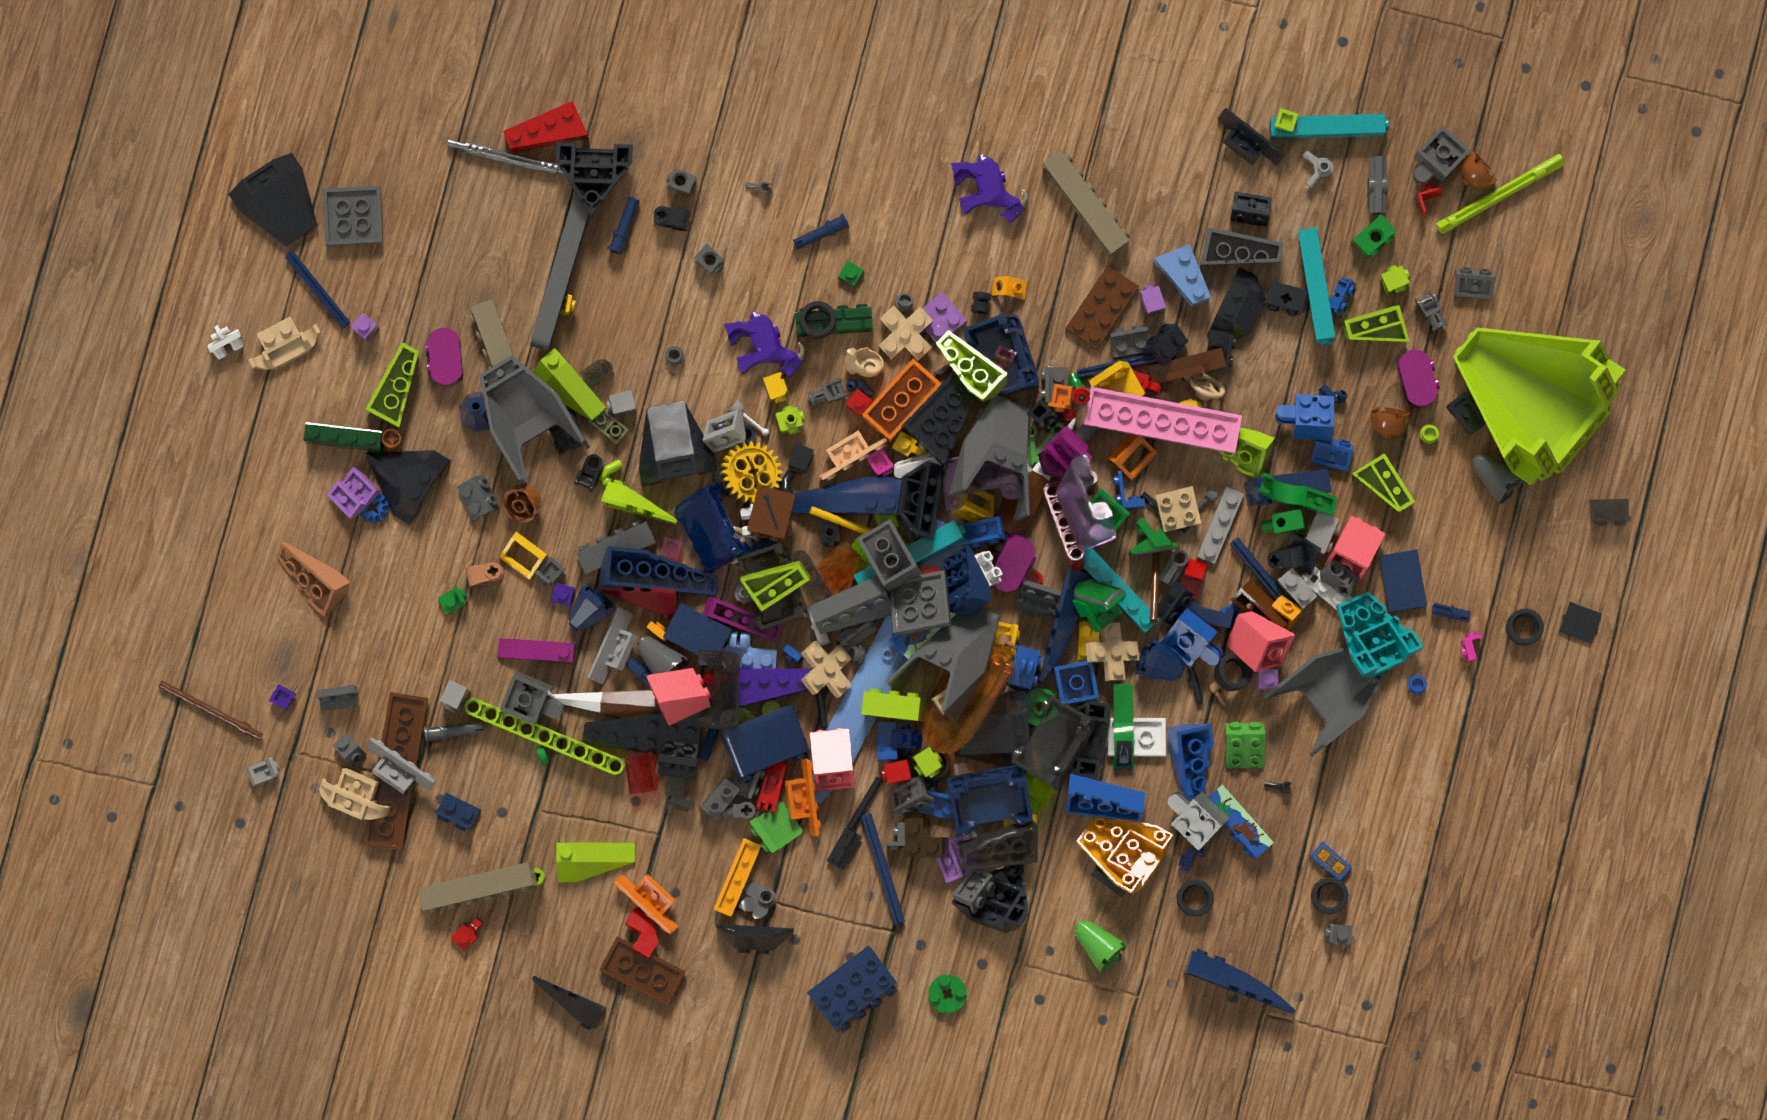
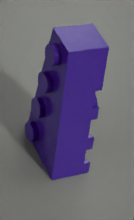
M735 669V708L809 691L801 680L812 669Z

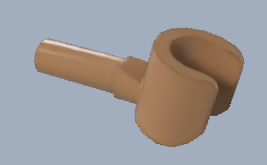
M1000 634L998 644L1013 649L1017 648V645L1010 641V635Z
M1214 680L1208 688L1218 698L1222 707H1225L1227 704L1218 692L1221 687Z

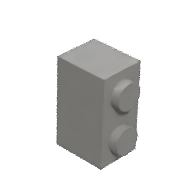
M1316 512L1306 539L1320 547V555L1323 556L1325 552L1329 553L1333 542L1330 540L1332 535H1337L1340 525L1338 524V518Z
M1293 568L1276 581L1277 585L1292 602L1302 610L1317 597Z
M449 680L439 701L443 703L442 707L453 713L456 710L461 712L470 690Z

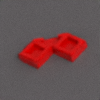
M635 907L626 920L625 925L640 934L632 947V951L649 959L658 945V938L653 920Z

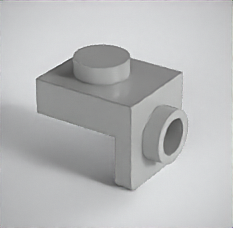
M272 757L246 768L253 787L270 781L279 775L278 764L273 761Z

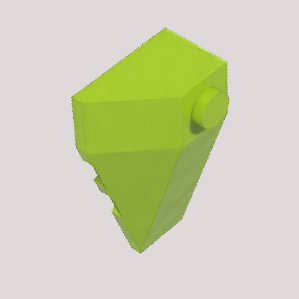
M949 330L937 341L936 346L964 386L981 401L996 397L1008 384L1007 372Z
M555 348L543 357L534 369L533 373L557 392L564 405L593 421L607 409Z
M1240 428L1235 454L1222 451L1217 452L1223 455L1222 458L1225 461L1229 460L1237 466L1236 469L1241 473L1257 478L1261 477L1268 462L1275 438L1259 431Z
M619 480L608 482L601 500L604 506L678 525L677 519L629 487L624 486L625 482Z
M556 843L558 882H579L635 863V843Z

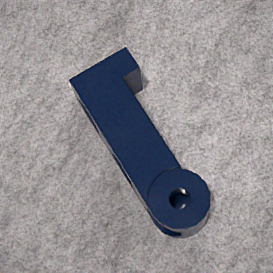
M1191 601L1181 612L1183 614L1186 609H1189L1204 622L1233 628L1238 609L1227 608L1226 612L1200 606L1196 601Z

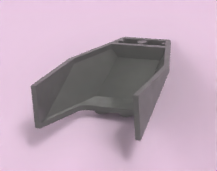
M513 355L479 375L490 432L518 480L523 485H528L521 450L522 446L553 426H560L585 448H590V445L557 392Z
M998 395L990 400L963 441L949 495L954 496L965 491L984 462L989 461L1021 474L1023 484L1013 520L1018 521L1030 516L1032 462L1029 414L1027 413L1029 408Z
M980 608L970 616L954 615L951 618V626L942 627L893 673L885 683L901 694L921 659L949 671L950 678L942 711L952 721L957 723L986 674L1000 616L984 608Z
M1348 646L1315 655L1263 697L1266 700L1294 691H1300L1325 722V727L1310 752V756L1313 757L1364 716L1388 671L1373 678L1369 676L1362 677L1352 662Z

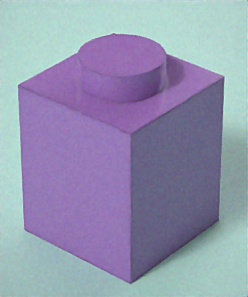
M1149 285L1144 287L1143 291L1140 292V298L1146 316L1165 311L1166 306L1159 286Z
M363 312L351 325L352 330L366 342L380 329Z
M1267 669L1257 672V690H1272L1278 685V669Z

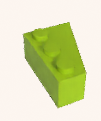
M1385 453L1352 473L1399 513L1416 503Z

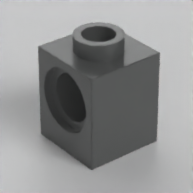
M674 168L673 173H669L666 183H668L670 190L690 197L697 178L695 175ZM678 178L686 180L682 186L676 185L675 182Z
M707 244L694 257V261L711 276L714 273L718 274L724 267V258ZM708 257H714L716 262L713 265H707L705 260Z

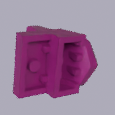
M1067 426L1062 428L1054 439L1050 440L1037 454L1043 473L1052 477L1062 478L1063 480L1073 476L1079 468L1089 463L1092 459V456L1087 453L1088 445Z

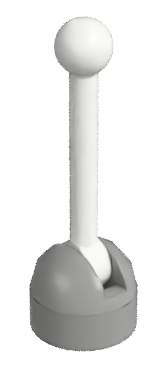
M738 400L729 409L728 413L740 409L743 417L759 429L763 436L769 434L768 429H763L744 413V406Z

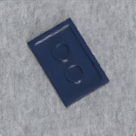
M1417 549L1380 555L1379 561L1389 613L1426 607L1427 600Z
M680 603L663 638L714 664L732 629Z

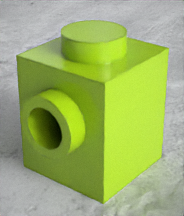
M1396 265L1387 268L1386 273L1381 274L1379 277L1387 295L1392 292L1398 294L1407 290L1406 287L1410 283L1409 280H1411L1408 270H1404L1403 266L1397 267Z
M930 747L912 757L916 764L913 767L919 776L927 777L929 775L932 778L940 773L939 768L942 767L940 764L942 759L937 752L933 753Z

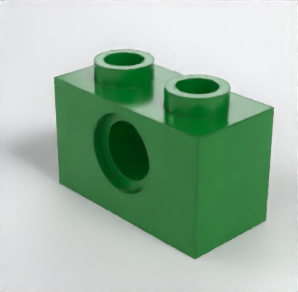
M1381 214L1360 232L1351 243L1366 259L1370 256L1374 258L1381 251L1380 247L1384 243L1388 245L1395 239L1393 235L1396 233V229ZM1377 234L1380 237V241L1373 242L1370 235Z

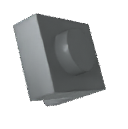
M550 556L543 566L535 572L538 576L536 580L543 586L548 584L551 587L565 571V568Z
M347 732L332 745L352 767L366 756L364 750L359 747Z

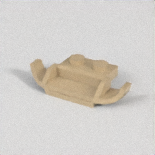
M290 316L257 333L265 351L261 355L248 360L254 369H278L309 353L317 343L321 332L317 324H315L309 330L299 333Z
M347 768L342 769L338 784L332 785L326 782L324 778L321 780L319 792L328 803V806L360 820L386 817L390 810L389 806L376 804L377 801L374 800L379 785L378 781Z

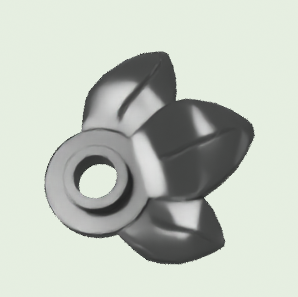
M759 883L745 884L744 891L748 896L740 902L739 908L745 912H753L755 920L761 919L766 916L769 907L775 904L776 894L771 889H764ZM769 896L770 900L764 901L763 898Z

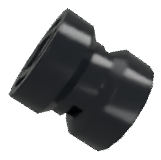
M973 292L972 299L974 302L971 305L970 311L978 314H989L990 307L988 305L992 294Z

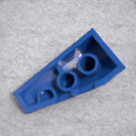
M1183 724L1167 728L1169 749L1179 790L1191 801L1201 792H1205L1206 771L1210 765L1209 755L1214 744L1212 724Z

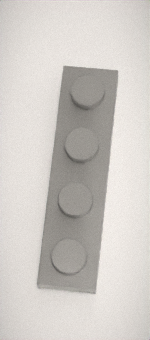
M1229 487L1225 488L1197 558L1215 565L1244 496L1243 493Z

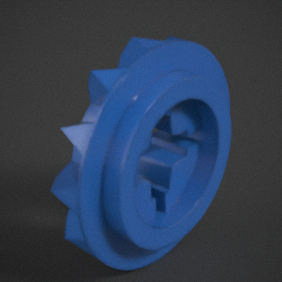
M379 493L371 502L373 504L379 503L376 507L379 513L377 514L373 510L368 511L370 505L360 513L361 517L367 522H380L389 512L387 499Z

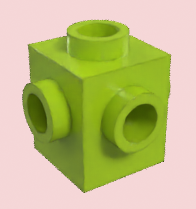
M787 406L782 408V412L775 413L781 434L789 432V435L798 433L803 428L802 423L806 422L803 411L799 412L798 407ZM790 418L794 419L793 422H789L788 420Z

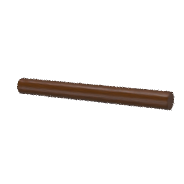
M1159 552L1152 553L1151 623H1156L1158 620Z

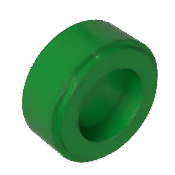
M544 746L537 747L536 750L542 766L549 764Z

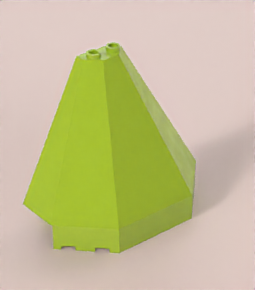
M1476 328L1474 332H1471L1465 343L1457 348L1453 356L1510 471L1530 485L1535 484L1537 479L1543 481L1550 478L1554 472L1559 474L1564 471L1610 415L1613 408L1610 406L1612 399L1617 397L1621 386L1618 381L1626 372L1624 368L1609 359L1602 341L1486 328Z

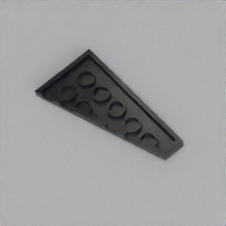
M979 347L976 349V351L992 362V359ZM954 371L902 424V427L943 466L976 396L967 390Z

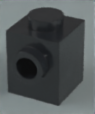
M1041 399L1027 412L1046 432L1054 428L1061 420Z

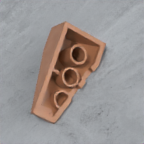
M286 542L281 543L277 558L288 574L296 578L300 591L304 590L308 595L310 605L323 617L328 616L345 597L350 582L332 567Z

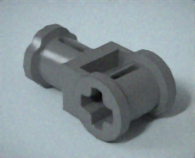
M1430 291L1428 295L1420 299H1415L1420 313L1425 319H1429L1433 332L1448 324L1440 314L1442 309L1433 291Z
M842 378L834 379L822 385V389L818 391L808 392L813 408H816V405L823 402H836L849 396L848 393H845L842 386Z
M751 802L728 805L718 817V820L722 821L724 818L752 819L756 815L757 810ZM746 805L752 809V812H749V816L742 812Z

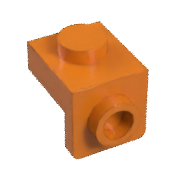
M1054 384L1052 401L1048 402V406L1053 407V411L1064 412L1065 409L1071 410L1072 393L1075 387Z

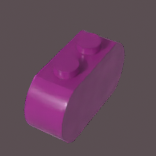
M449 328L436 329L428 337V344H425L426 356L429 355L430 363H427V373L431 374V377L438 385L452 387L457 385L463 378L460 338L455 331Z
M1421 350L1407 351L1397 363L1405 400L1411 407L1425 408L1435 400L1440 389L1439 381L1437 378L1434 379L1433 371H1435L1434 363Z
M1013 534L1007 537L993 565L1000 568L1003 573L1000 577L1002 581L995 586L997 589L1005 592L1014 591L1019 587L1020 583L1024 584V581H1026L1028 576L1026 571L1028 567H1033L1037 559L1035 557L1034 543L1028 536Z

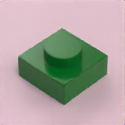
M847 261L838 278L855 287L864 270Z

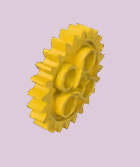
M750 441L747 447L746 443L743 442L741 443V448L738 445L734 446L735 451L729 450L730 456L723 458L727 463L721 464L725 470L720 472V474L726 477L721 481L728 483L725 489H732L729 495L737 494L736 500L743 497V503L749 499L750 503L753 504L758 485L773 489L780 487L776 482L782 481L778 475L783 473V471L777 468L782 464L775 462L778 456H771L773 450L766 451L767 445L760 448V442L754 446L753 442ZM754 457L761 459V465H757L754 462ZM737 461L743 464V470L737 468ZM748 471H754L755 474H749ZM760 475H764L767 478L766 484L760 481ZM742 480H746L749 483L748 489L742 486Z

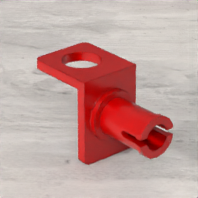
M1431 180L1427 184L1421 185L1422 192L1417 193L1416 200L1422 219L1426 217V208L1423 201L1442 196L1443 192L1442 187L1433 188Z

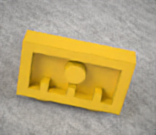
M1125 361L1116 362L1089 380L1091 386L1095 388L1142 397L1145 395L1131 366Z

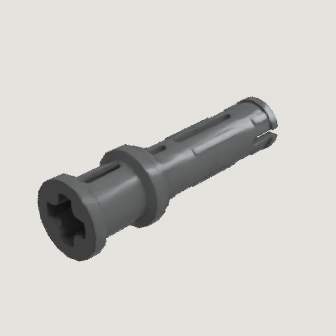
M482 721L451 726L440 724V726L432 728L424 727L426 744L435 740L446 741L450 737L483 733Z

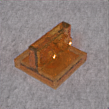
M844 541L816 566L818 571L839 592L855 578V574L867 567L866 563L852 546Z

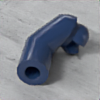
M851 379L846 384V388L849 391L859 389L869 398L875 393L863 379Z
M1326 384L1319 389L1323 396H1334V403H1342L1348 396L1345 390L1331 391Z
M769 540L759 541L751 547L752 557H761V550L777 549L778 543Z

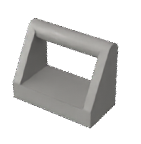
M738 409L707 421L703 442L713 453L745 442L746 434L742 411ZM733 419L731 426L715 431L716 425Z

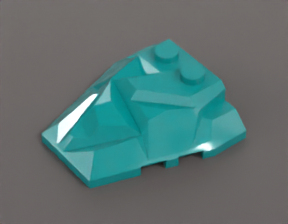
M1368 591L1336 606L1352 662L1362 677L1369 676L1373 678L1403 664L1407 658L1414 656L1424 648L1415 632L1410 627L1406 629L1398 622L1400 619L1396 615L1392 617L1385 611L1386 607Z

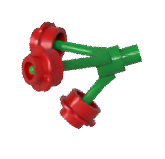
M1076 373L1070 374L1069 384L1075 387L1072 393V403L1073 401L1077 405L1088 403L1090 391L1077 378ZM1065 409L1064 412L1059 413V417H1061L1063 422L1070 423L1073 419H1077L1075 410Z

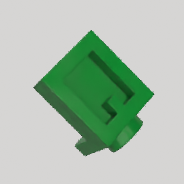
M457 586L438 597L446 615L467 605L465 600L468 597L464 589H459Z

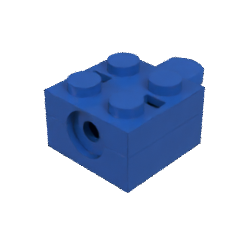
M1296 394L1294 405H1279L1277 407L1275 419L1279 424H1293V438L1332 441L1334 431V396Z
M1189 609L1183 612L1161 641L1170 652L1189 667L1192 666L1198 657L1202 658L1209 665L1214 666L1223 656V651L1211 642L1217 631Z
M1017 646L1008 686L1025 691H1030L1031 687L1035 688L1038 675H1035V670L1040 669L1043 658L1039 656L1040 651Z

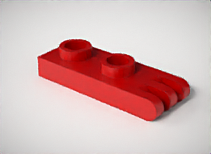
M780 762L766 768L756 806L757 811H761L762 805L765 804L763 812L768 813L770 806H772L771 814H776L788 764Z

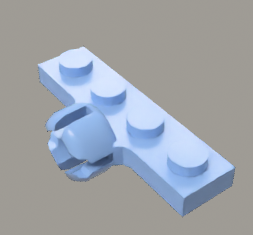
M738 631L730 633L727 645L723 646L714 664L699 656V665L776 669L777 649L751 647L750 635L746 632H741L740 642H738Z

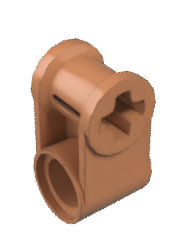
M495 562L465 568L470 588L499 581L504 575L503 568ZM493 568L498 570V572H496V576L490 574V572L493 571Z

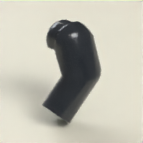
M787 470L782 477V481L779 482V490L793 494L789 484L795 477V474L790 470Z

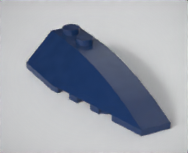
M864 477L794 493L797 498L792 514H810V509L813 506L834 515L899 516L897 508L902 478Z
M607 546L601 565L599 586L626 587L628 589L638 587L647 589V591H651V588L677 589L678 593L716 596L718 576L686 566L680 562H675L647 550Z
M1068 567L1039 683H1043L1057 663L1074 631L1079 617V613L1072 602L1075 599V586L1077 583L1089 580L1090 575Z
M1197 949L1196 952L1191 951L1183 973L1291 1014L1295 1013V1009L1281 996L1248 973L1225 963L1226 959L1216 955L1214 958L1207 956L1208 952Z

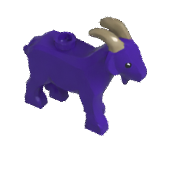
M981 154L976 163H951L956 186L960 185L967 178L975 179L978 193L959 198L964 215L980 206L1005 207L1006 211L999 215L1006 217L1007 221L1012 223L1028 205L1029 195L1025 189H1022L1023 200H1019L1005 191L1003 185L1006 182L1004 171L1000 172L998 164L992 158L984 157Z
M753 312L750 320L747 322L737 321L724 324L731 346H734L741 337H750L755 350L753 352L736 358L742 375L747 373L751 367L760 363L784 362V366L779 368L778 371H783L787 377H792L805 359L806 350L801 342L797 343L800 353L793 352L780 345L778 338L781 337L778 326L774 327L772 321L764 314Z

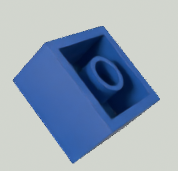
M1084 661L1053 667L1059 706L1099 698L1093 662L1088 663Z

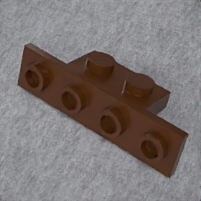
M1218 348L1171 360L1163 366L1159 363L1148 367L1152 382L1162 383L1173 380L1174 383L1185 381L1184 377L1192 375V379L1202 377L1203 372L1227 365L1223 349Z

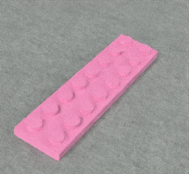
M1095 387L1090 389V400L1084 420L1085 426L1235 454L1242 415Z

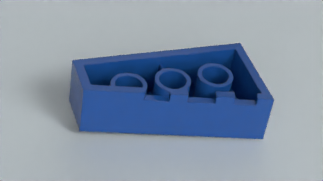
M1070 774L1065 813L1142 822L1145 792Z

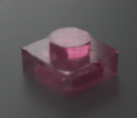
M664 537L660 556L679 561L684 542Z

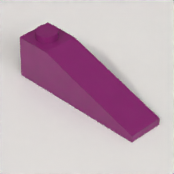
M708 597L702 613L717 622L777 643L783 628L782 624L716 598Z
M499 638L497 657L574 664L576 645L565 642Z

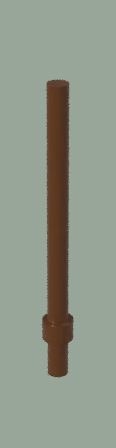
M164 681L160 682L158 687L239 729L238 732L261 740L263 733L250 727V724L244 721L240 722Z

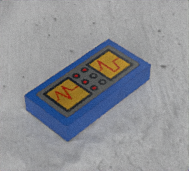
M1323 841L1310 855L1314 861L1338 880H1341L1352 867Z

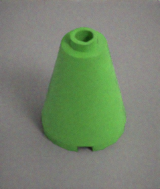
M1081 920L1074 927L1075 936L1100 973L1103 970H1108L1120 958L1119 952L1121 950L1125 952L1127 949L1125 942L1089 920Z

